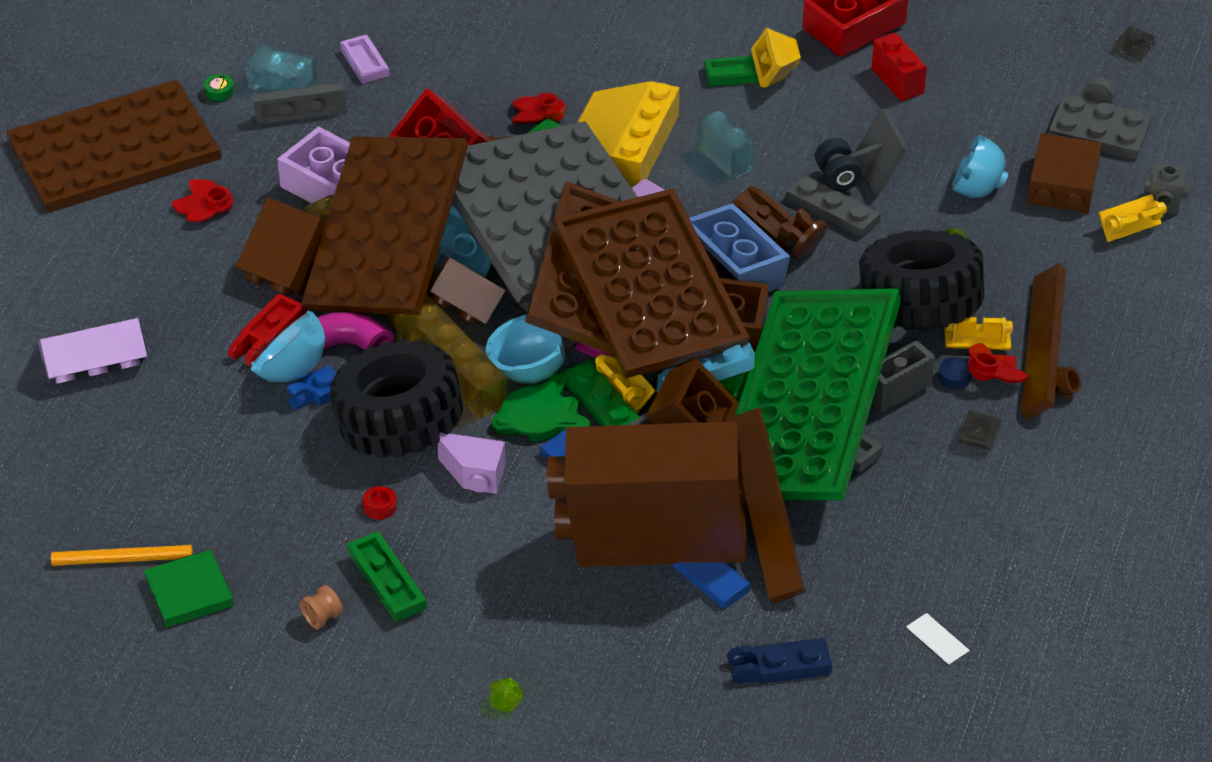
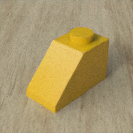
M769 28L763 31L751 47L759 83L763 88L784 80L791 70L798 66L801 59L796 39Z

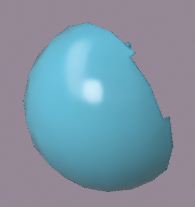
M308 310L307 314H304L282 331L262 351L257 359L250 363L252 365L251 370L255 374L269 382L292 383L313 371L321 361L326 339L323 327L312 311Z
M526 315L511 319L498 327L488 338L485 350L490 364L502 377L516 383L535 384L551 377L564 364V340L561 335L524 322Z

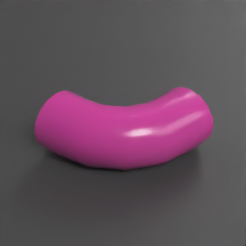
M333 312L317 317L323 327L326 339L323 350L340 344H350L364 350L371 346L372 348L381 346L380 343L394 342L393 333L371 316L355 312Z

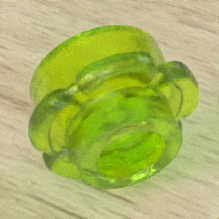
M502 678L499 681L494 680L489 686L491 691L489 701L500 711H513L516 706L521 704V700L524 698L523 690L513 679Z

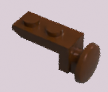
M750 186L730 202V204L733 203L785 252L795 244L792 250V257L798 260L808 256L820 244L827 231V224L823 220L815 223L810 219L811 215L803 208L797 211L796 218H794L761 189Z

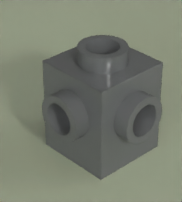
M1155 162L1154 173L1147 174L1144 192L1153 194L1155 201L1163 202L1167 208L1166 213L1178 215L1181 198L1188 199L1191 181L1185 180L1187 167Z

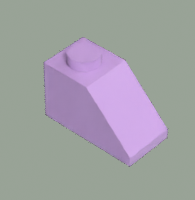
M439 433L438 459L462 488L475 492L497 494L506 465L505 442Z

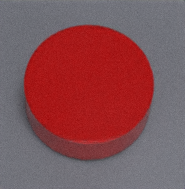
M376 486L367 490L363 495V511L372 519L382 520L389 518L397 510V496L388 487Z

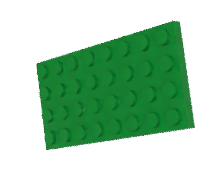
M899 289L775 291L755 352L754 369L749 370L735 416L758 407L763 412L784 500L844 501L900 307Z

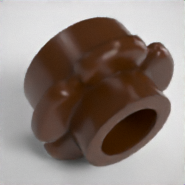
M1058 367L1057 372H1055V376H1057L1055 393L1063 398H1071L1074 393H1078L1081 389L1080 376L1073 367Z

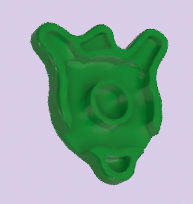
M553 374L542 384L526 386L509 394L504 400L500 411L492 418V429L498 435H510L516 438V433L529 436V442H540L557 436L566 430V427L590 426V421L577 413L579 409L577 397L562 396L566 389V378L561 374Z

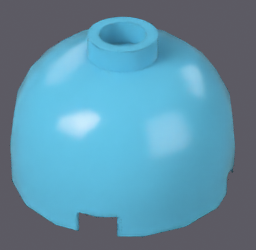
M978 135L969 147L974 152L970 151L967 157H963L952 182V191L969 198L988 196L994 188L1001 189L1008 177V173L1004 171L1006 160L1003 151L990 139Z

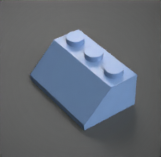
M733 203L689 218L703 247L738 280L769 284V291L784 286L790 256Z

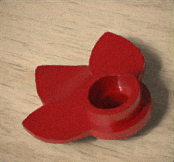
M540 93L536 97H519L511 103L513 108L520 111L511 121L512 124H529L539 120L543 122L547 118L554 122L559 121L564 117L565 102L558 99V96L553 93Z
M190 179L191 195L171 201L172 207L178 213L187 215V221L189 222L206 221L215 214H222L230 210L234 204L233 195L226 187L217 186L215 182L203 179Z
M983 343L974 344L968 350L970 359L967 363V369L978 380L988 381L989 379L996 378L1009 383H1020L1028 377L1027 373L1015 369L1016 357L1014 355L991 354V351Z

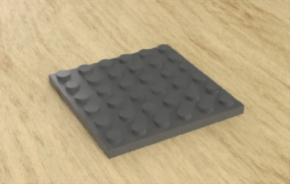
M586 121L468 146L452 203L518 304L531 300L565 181L618 201L637 197Z

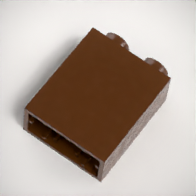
M738 421L566 427L565 456H548L547 487L549 499H555L557 540H574L578 567L677 564V562H746V501Z

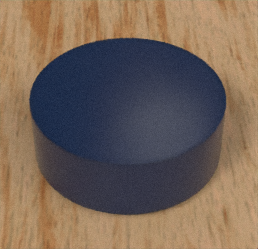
M957 357L944 360L939 368L940 382L952 389H961L968 386L972 380V374L967 369L968 361Z

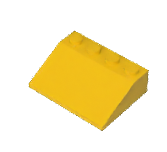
M648 81L595 91L577 122L586 121L631 188L643 179L648 178L679 116L680 87Z

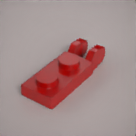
M278 293L241 330V334L230 344L228 350L229 357L238 360L247 352L249 344H252L253 346L244 358L245 364L252 367L250 363L254 362L282 331L304 314H307L305 307L301 303Z

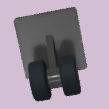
M880 109L854 153L846 140L831 138L818 146L815 151V161L820 170L824 172V178L830 188L836 191L849 190L858 184L862 176H865L872 191L880 194L885 184L890 180L899 161L904 157L907 145L888 111Z

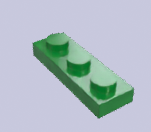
M591 360L562 372V375L566 378V386L600 426L627 425L639 418L607 378L596 370V366Z
M379 531L347 543L348 554L395 622L427 609L426 598Z

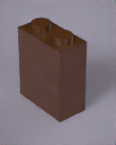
M1041 133L1030 179L1027 204L1089 214L1102 143Z
M266 198L236 264V268L245 273V280L255 285L261 286L263 282L272 285L271 290L286 297L289 296L290 292L302 296L309 280L327 222L315 215Z

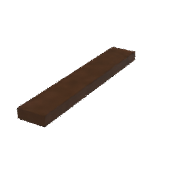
M1060 263L1053 265L1034 277L1025 373L1028 374V377L1024 381L1021 413L1028 419L1053 407L1055 403L1057 379L1055 372H1057L1066 274V269Z
M758 407L730 417L727 420L728 422L738 421L745 497L769 600L774 604L806 593L764 415Z

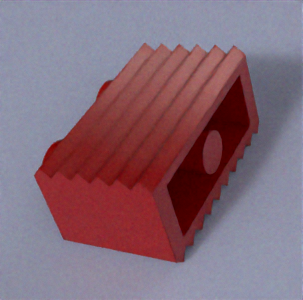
M897 33L875 39L871 70H875L874 73L881 77L880 80H884L883 83L887 84L886 87H890L889 90H892L893 94H896L900 101L924 94L926 92L925 83L927 81L925 79L927 78L926 74L928 72L926 70L928 67Z

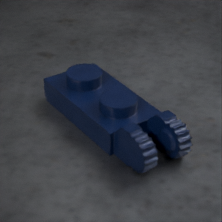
M825 638L756 646L754 648L749 645L737 646L727 652L728 654H726L728 663L736 666L732 669L731 676L733 681L738 684H743L744 682H761L762 684L824 676L832 673V662Z

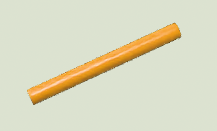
M177 545L51 552L52 566L176 560L193 555V546Z

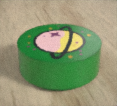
M225 74L209 76L204 81L205 96L213 101L229 99L234 94L233 79Z

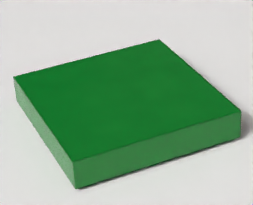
M211 549L144 570L145 579L166 628L234 606L233 597Z

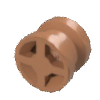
M327 585L319 587L315 595L305 596L299 601L303 616L316 630L323 628L330 618L337 619L343 615L341 601L336 593Z

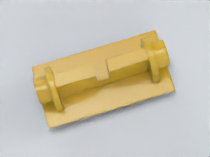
M1153 194L1100 211L1098 214L1106 240L1110 242L1162 224L1160 219L1163 217V214H1166L1167 208L1163 202L1155 201Z
M966 317L961 323L949 324V327H945V348L969 349L974 344L983 343L989 350H1011L1010 334H1012L1013 323L1012 321H1006V317H983L982 324H977V317Z
M601 354L596 358V370L607 378L622 396L623 400L638 414L656 391L642 374L625 379L615 356Z

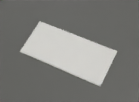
M927 613L906 626L947 664H951L970 651Z

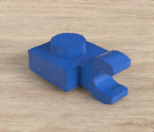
M328 365L303 377L302 382L290 384L287 386V390L293 397L287 399V402L294 410L301 409L312 401H315L319 406L330 402V385L337 372Z

